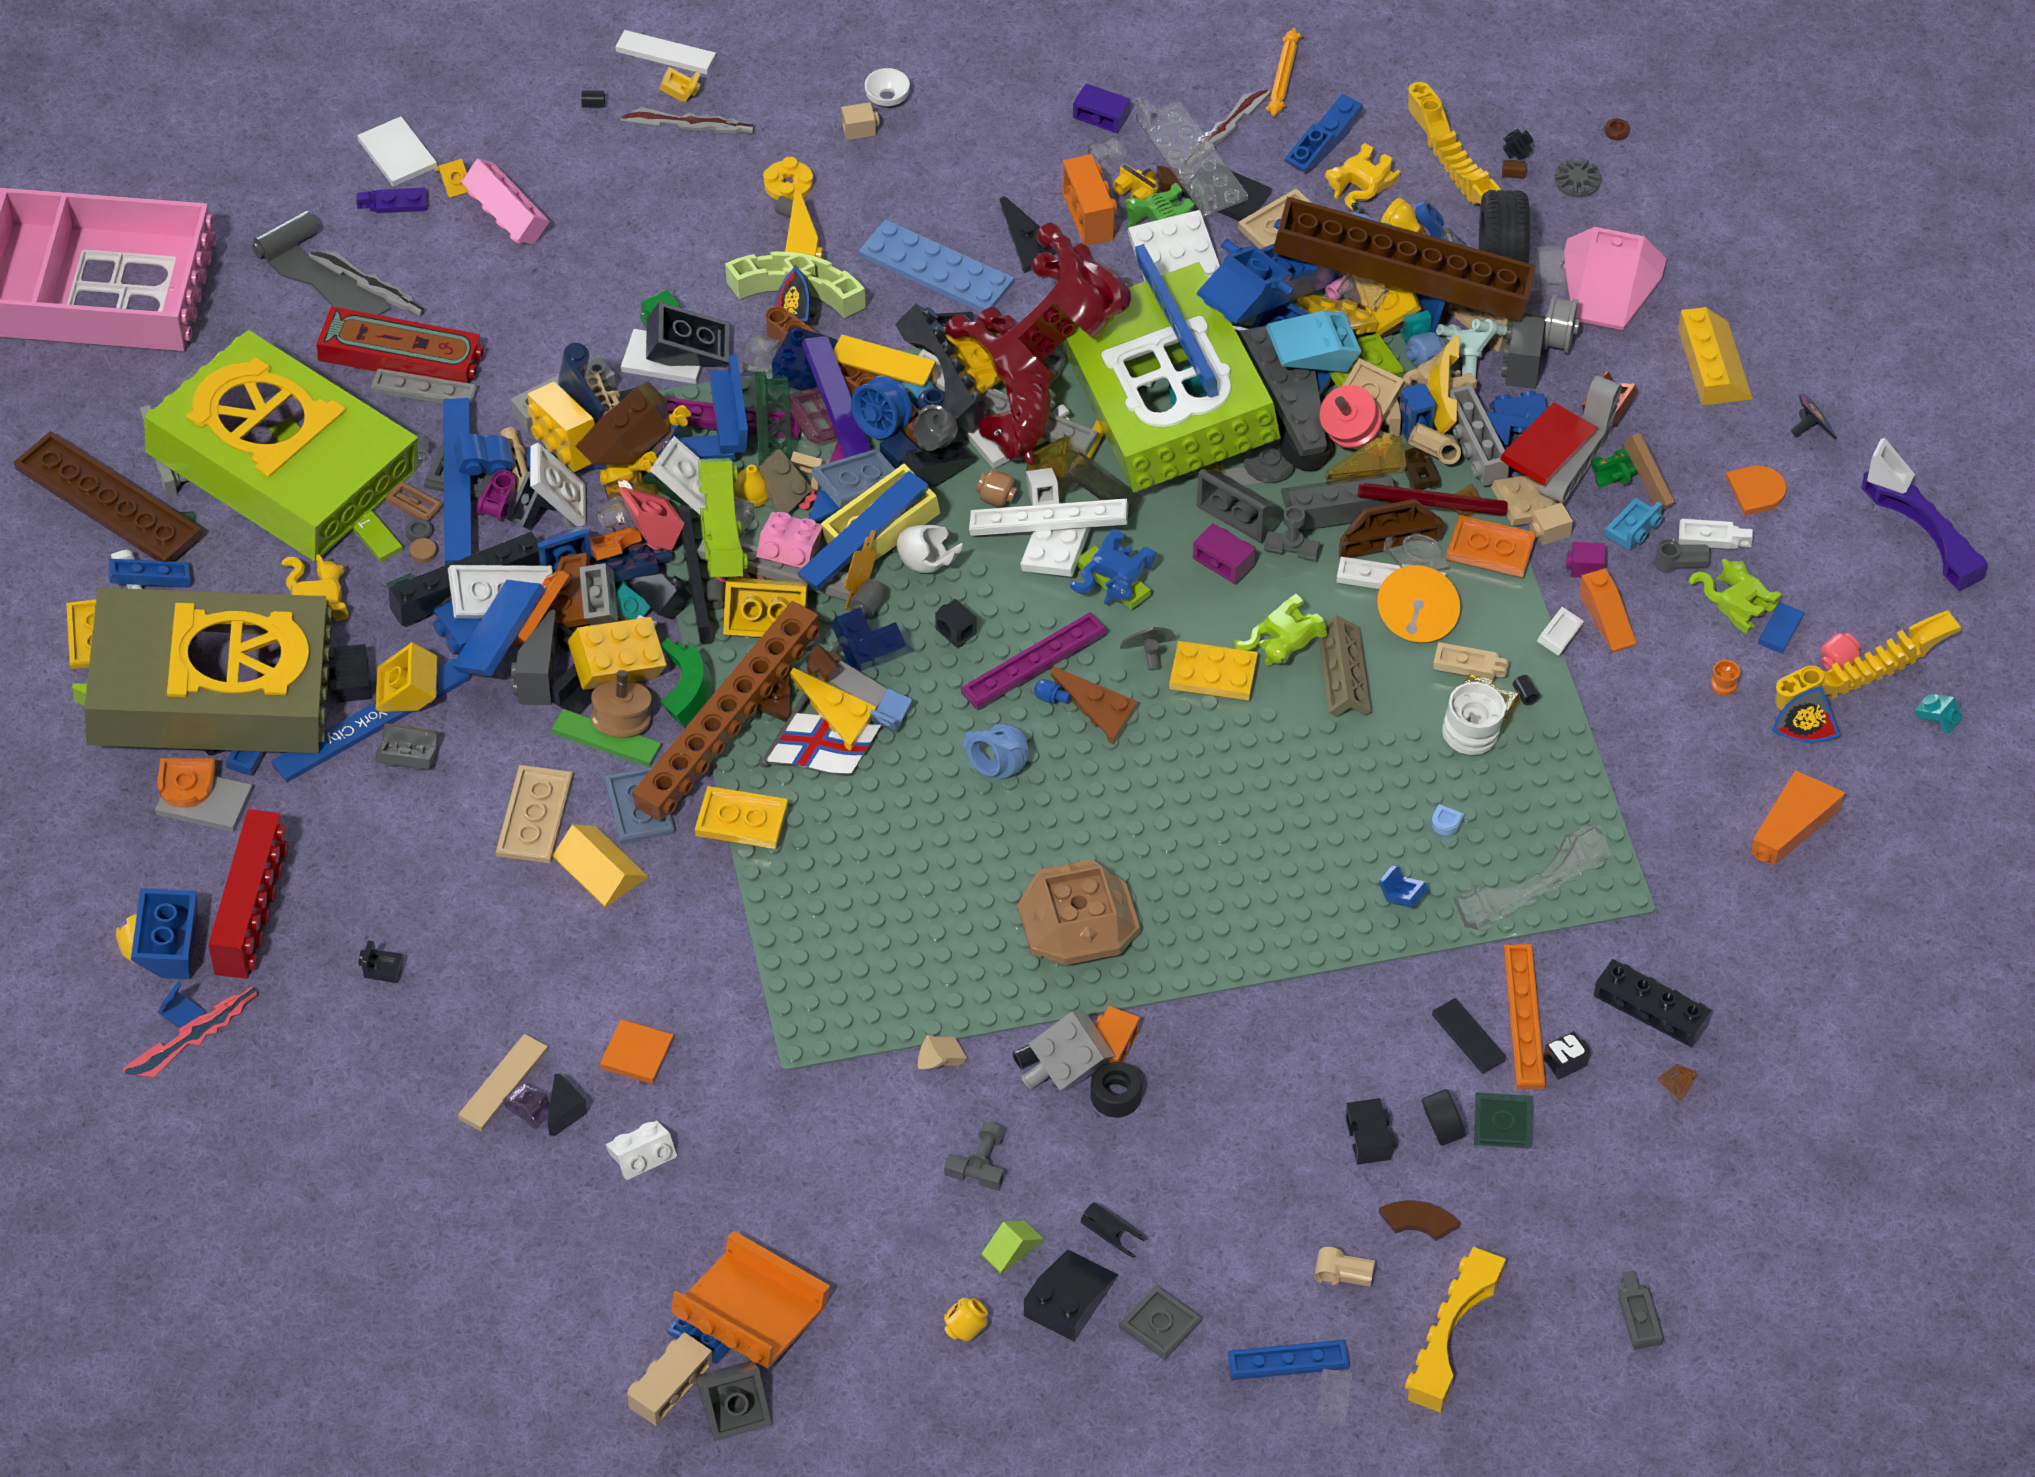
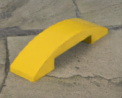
M1456 335L1435 357L1429 371L1427 383L1430 395H1432L1436 403L1434 424L1438 432L1445 434L1456 423L1457 400L1448 397L1449 368L1459 358L1460 337Z

